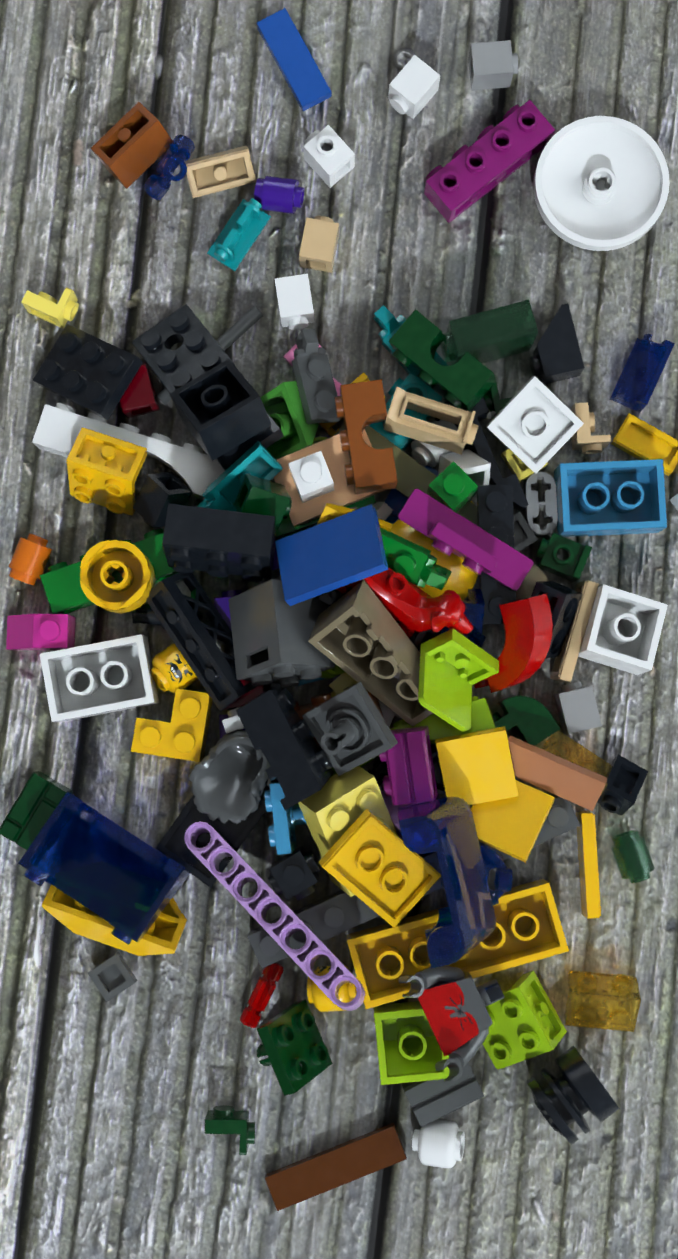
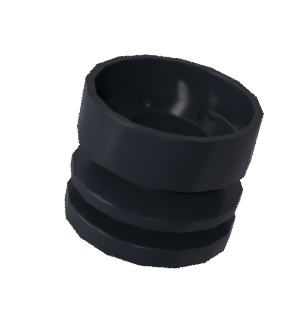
M574 1046L555 1059L562 1073L559 1078L556 1079L545 1068L540 1071L549 1084L546 1088L543 1089L535 1077H531L526 1081L531 1089L534 1103L554 1131L565 1137L571 1145L579 1140L570 1126L573 1122L576 1121L585 1134L590 1132L583 1116L589 1111L596 1119L603 1122L620 1109Z

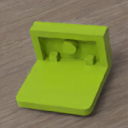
M453 628L422 643L418 688L419 703L462 732L471 728L472 685L499 673V660Z

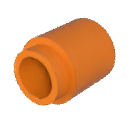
M29 533L27 539L20 537L9 564L11 568L9 576L34 586L37 578L41 579L40 575L43 574L52 549L47 547L49 540Z

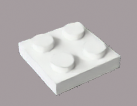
M532 376L486 427L526 466L537 474L584 423L536 376Z

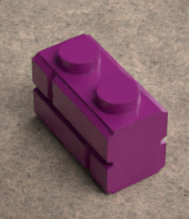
M428 726L391 730L398 743L393 748L379 755L381 762L387 761L388 775L383 777L385 795L392 796V802L395 806L436 800L438 791Z

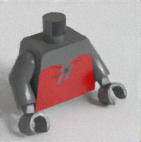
M435 964L417 972L415 975L401 976L399 983L410 982V991L402 996L404 998H418L444 1057L449 1055V1059L438 1061L435 1069L439 1071L448 1066L450 1073L444 1082H452L460 1079L463 1072L462 1068L476 1055L489 1034V1026L493 1022L486 1006L505 997L496 978L476 987L469 972H463L458 967Z

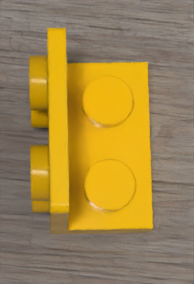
M82 427L66 459L70 495L83 503L92 502L104 506L116 514L125 513L133 515L135 511L133 508L135 503V481L147 457V448Z

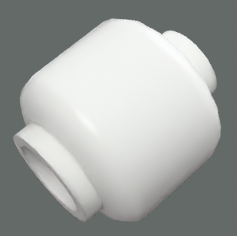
M437 1119L420 1129L414 1130L412 1150L418 1151L419 1160L423 1165L452 1168L456 1161H462L465 1133L459 1130L456 1122Z

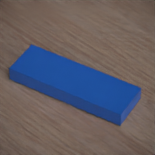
M286 8L256 23L261 37L302 111L332 97L328 84Z

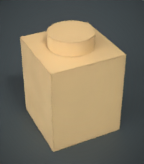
M316 216L314 219L306 217L299 253L300 267L332 273L339 239V223H335L331 218L325 216Z

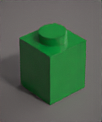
M453 461L428 485L427 494L457 513L476 494L478 485Z

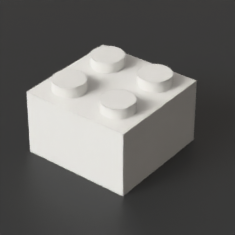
M604 584L601 585L596 593L578 657L635 675L651 671L668 605Z

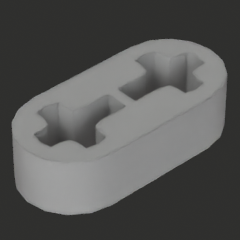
M538 472L537 474H532L524 484V495L529 504L525 509V520L536 537H544L554 531L557 526V494L553 477L546 472ZM537 480H541L542 485L548 486L549 489L545 490L542 495L543 502H538V492L531 490V486H534ZM543 507L544 518L550 519V523L544 527V530H540L539 524H533V519L538 517L539 508Z

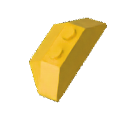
M104 863L81 867L68 873L56 874L42 903V908L73 933L137 956L174 954L187 922L186 917L181 913L166 885Z

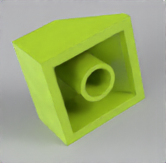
M419 1001L383 1004L373 1007L381 1085L446 1079L449 1076L448 1066L439 1071L435 1069L436 1063L440 1060L449 1059V1055L444 1057Z

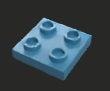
M276 781L269 784L270 789L265 791L264 794L266 811L273 813L274 822L272 826L268 827L269 842L271 847H276L277 855L290 854L297 848L296 825H305L307 823L299 804L284 810L280 800L286 796L279 782Z

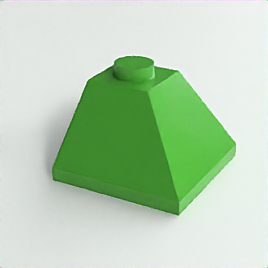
M296 381L283 382L261 397L266 412L284 435V437L267 448V451L275 459L312 445L319 424L306 423Z

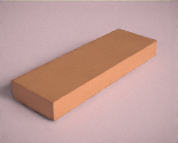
M511 735L509 736L508 743L516 778L590 811L594 810L606 785L607 777Z

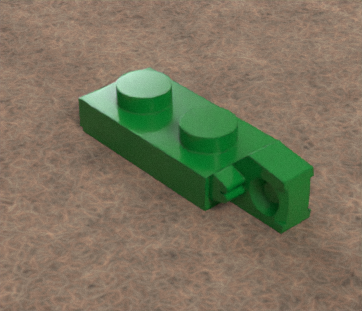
M380 528L387 564L390 569L404 575L412 584L423 588L426 584L440 590L445 587L451 571L435 564L437 558L430 554V550Z

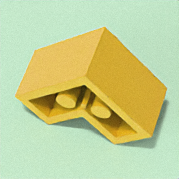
M176 688L171 722L136 717L131 752L202 762L213 703L209 694Z

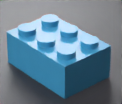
M663 459L560 463L554 470L557 494L558 535L562 537L646 534L659 533L667 528Z

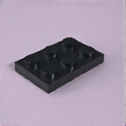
M67 324L33 378V381L39 386L108 420L143 364V361L123 349Z

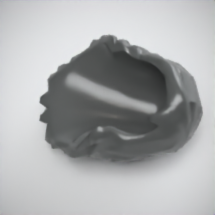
M236 730L225 734L213 748H210L208 756L204 757L202 762L197 763L192 768V773L189 775V781L192 782V793L195 796L193 799L194 804L199 812L208 814L209 819L212 821L218 818L223 824L228 820L238 824L241 820H246L250 813L258 809L262 792L269 778L265 770L271 766L261 749H254L246 730Z

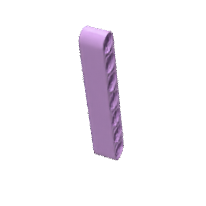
M201 821L191 824L184 836L188 849L335 1005L347 1011L360 1007L365 998V990L361 982L211 825ZM202 833H210L211 838L208 845L203 848H197L196 840L198 836ZM225 857H233L234 865L232 869L221 873L219 871L221 860ZM251 881L257 882L258 889L255 895L250 898H244L242 896L244 885ZM274 906L281 907L282 915L279 921L272 924L267 923L265 916L268 909ZM299 931L305 932L306 943L304 946L296 950L291 949L289 941L292 934ZM321 957L329 958L331 960L330 971L323 976L316 975L314 972L316 960ZM346 983H352L357 991L355 998L347 1003L341 1002L338 996L340 987Z

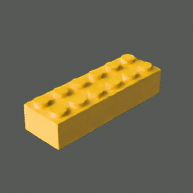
M545 879L403 918L395 928L386 923L346 935L357 979L365 990L363 1001L365 1009L404 999L402 995L410 991L411 985L410 982L399 983V978L404 975H415L417 972L435 964L458 967L463 972H469L472 979L569 951L550 883Z

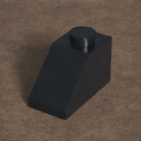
M568 303L561 305L538 342L533 356L529 359L533 376H538L543 384L578 377L585 368Z

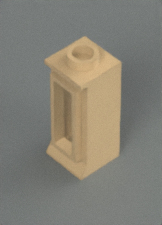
M396 387L386 417L384 430L462 455L466 443L473 444L479 425L473 424L476 411L469 412ZM407 408L459 426L457 431L405 415L404 413Z

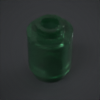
M631 830L613 836L612 841L614 845L611 849L621 878L629 879L630 883H638L649 879V872L653 871L655 867L645 838L640 837L638 830Z

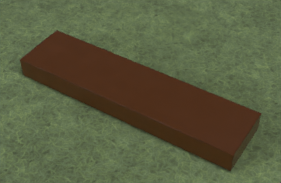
M392 1123L265 1174V1180L275 1207L279 1211L404 1161L407 1157L395 1125Z

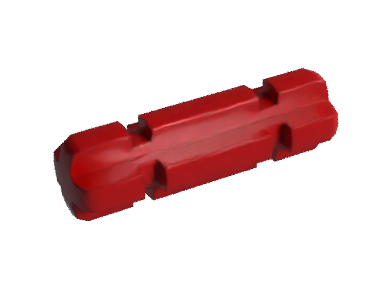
M273 963L264 968L262 972L263 977L259 978L247 1004L249 1006H245L240 1017V1021L244 1025L251 1028L257 1027L262 1016L261 1011L264 1012L276 988L275 982H279L284 971V967L280 964Z

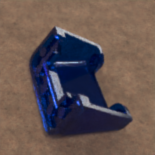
M68 791L18 863L27 869L23 875L37 885L42 886L44 881L48 882L108 921L115 927L111 934L128 945L132 939L140 942L190 874L184 866L171 858H167L163 853L114 823Z
M447 797L398 808V821L405 846L417 854L437 852L449 907L438 909L439 918L436 925L432 929L425 930L431 969L457 962L489 937L496 926V917L473 814L469 804L459 797Z

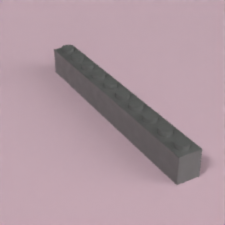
M552 795L555 797V801L534 846L580 826L570 801L557 795ZM466 835L420 854L423 859L442 875L425 895L512 856ZM343 890L293 911L321 941H325L379 916L356 895L350 897ZM279 917V918H277V919H275V920H273V921H270V922H268V923H270V924L276 923L277 921H279V919H280L281 917ZM262 926L250 930L247 937L261 969L289 957ZM301 931L292 934L289 941L291 949L295 950L302 948L306 943V934Z

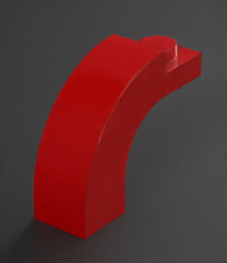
M547 593L499 605L506 634L503 651L497 658L499 660V673L475 683V688L489 686L491 693L524 682L540 668L549 651L553 629Z

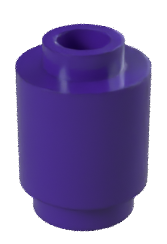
M266 176L265 179H257L254 199L262 205L263 210L295 214L296 209L303 206L304 187H299V181L296 179Z

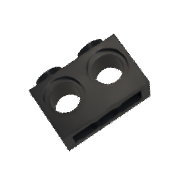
M537 581L531 597L547 593L552 614V639L546 658L559 657L583 594L554 581Z

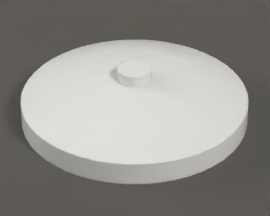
M610 116L587 117L562 128L544 147L534 174V196L543 220L561 239L582 249L593 251L615 250L640 239L653 227L659 218L669 193L668 166L657 143L637 125Z

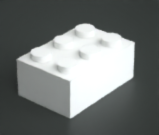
M142 634L40 654L51 722L70 721L159 703L156 683L150 671L152 669V659L148 637Z

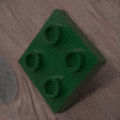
M306 999L295 1002L257 1028L263 1043L257 1049V1057L268 1056V1058L261 1059L259 1062L263 1066L272 1065L284 1096L296 1093L333 1064Z

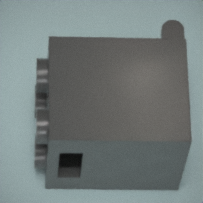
M271 579L228 599L237 680L251 681L253 686H264L275 682L279 683L281 688L298 686L299 680L320 678L323 671L334 668L335 663L308 642L319 614L327 609L328 605L318 599L319 596L289 606L284 599L282 581Z

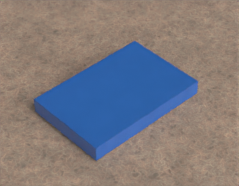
M372 504L275 541L284 599L289 606L389 570L377 511Z

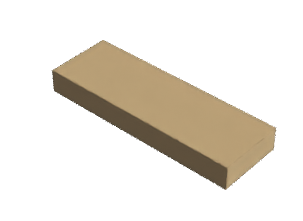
M587 580L576 585L575 591L583 595L560 655L555 658L550 675L553 680L559 682H571L598 590V583Z

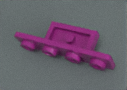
M419 489L413 490L398 514L399 520L433 540L432 546L447 556L454 553L464 560L462 565L478 575L483 571L514 591L519 589L534 564L530 558Z

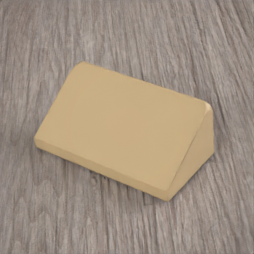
M247 146L183 162L193 198L256 182Z

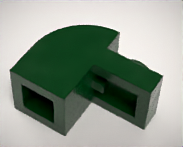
M514 696L499 701L498 704L505 714L500 716L498 711L492 714L496 728L505 726L506 731L514 727L524 742L534 746L560 730V727L547 708L539 701L526 696Z

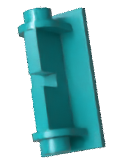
M251 198L249 202L243 199L207 254L233 271H236L271 216L260 210L262 205L255 199Z

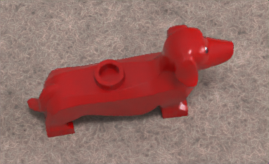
M389 567V570L364 579L395 621H399L398 625L409 639L415 631L423 632L432 629L433 632H439L444 627H447L449 629L453 628L461 634H468L473 630V625L464 614L465 603L452 590H446L443 595L432 598L409 582L404 575L396 573ZM362 580L340 587L337 590L344 594L349 587L353 588Z

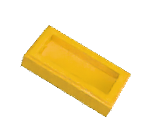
M630 413L627 414L611 444L639 460L663 459L664 474L670 476L678 463V440Z

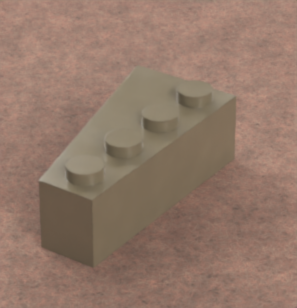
M363 579L319 614L308 642L357 682L361 681L365 689L413 727L432 714L418 700L420 652Z

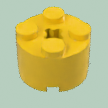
M107 540L99 542L86 552L81 561L80 584L84 594L91 602L110 612L122 614L138 609L146 602L156 582L154 569L148 557L135 545L127 541ZM115 570L122 573L124 578L120 583L114 581L112 576Z

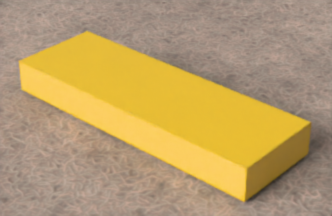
M589 811L576 812V817L580 824L577 827L582 915L587 919L600 918L601 906L595 814Z

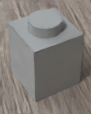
M511 40L471 43L468 57L471 90L509 88L513 74H518L517 53H512Z
M580 681L561 686L562 693L554 694L563 734H571L602 726L592 686L582 688Z

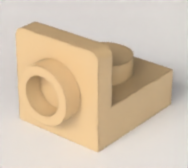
M588 402L575 403L570 410L584 424L571 437L572 450H582V454L601 453L602 448H606L611 443V435L591 436V433L595 431V415L593 412H589Z

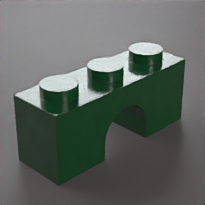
M415 309L389 340V343L395 350L392 356L406 368L410 364L420 371L417 376L430 388L433 389L437 385L446 393L443 398L449 404L457 408L463 406L470 412L496 382L494 373L469 352H466L457 363L450 366H443L435 362V352L445 340V337L437 326Z

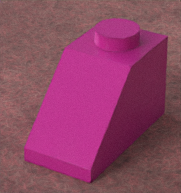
M36 613L7 616L6 649L56 651L75 647L76 617L69 614Z

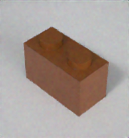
M138 102L91 147V150L105 168L127 189L174 142L160 121Z

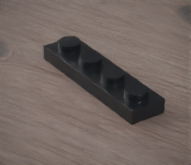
M513 484L478 485V527L514 548ZM482 571L479 575L481 624H504L499 605L516 601V590L508 588Z

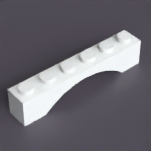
M57 403L56 407L45 404L32 441L41 450L67 458L83 427L147 448V456L162 462L175 471L190 487L196 498L200 500L205 499L202 494L208 489L207 487L225 472L216 459L212 461L208 455L203 454L204 449L189 443H184L183 447L171 444L172 439L158 433H152L151 437L139 434V428L126 423H120L119 427L107 424L108 420L94 413H88L87 417L75 414V408L62 403Z

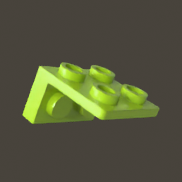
M534 970L523 974L510 989L503 991L504 999L486 1006L493 1023L489 1026V1034L484 1040L483 1046L498 1070L554 1050L567 1033Z

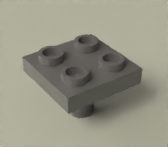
M361 681L302 715L338 776L393 748L398 743Z

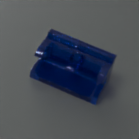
M644 334L641 339H636L610 397V400L639 413L648 404L675 344L668 340L662 341L661 344L653 342L651 334Z

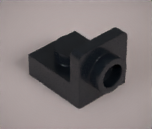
M618 754L613 759L607 772V782L597 803L610 813L623 815L634 805L648 771Z

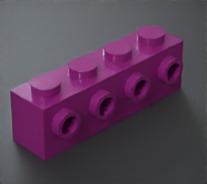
M528 100L521 107L518 104L513 106L504 115L502 122L495 127L493 125L486 127L479 134L478 140L470 147L467 145L462 146L454 153L451 162L444 167L438 165L427 175L424 194L448 223L542 151L553 137L555 129L531 100Z

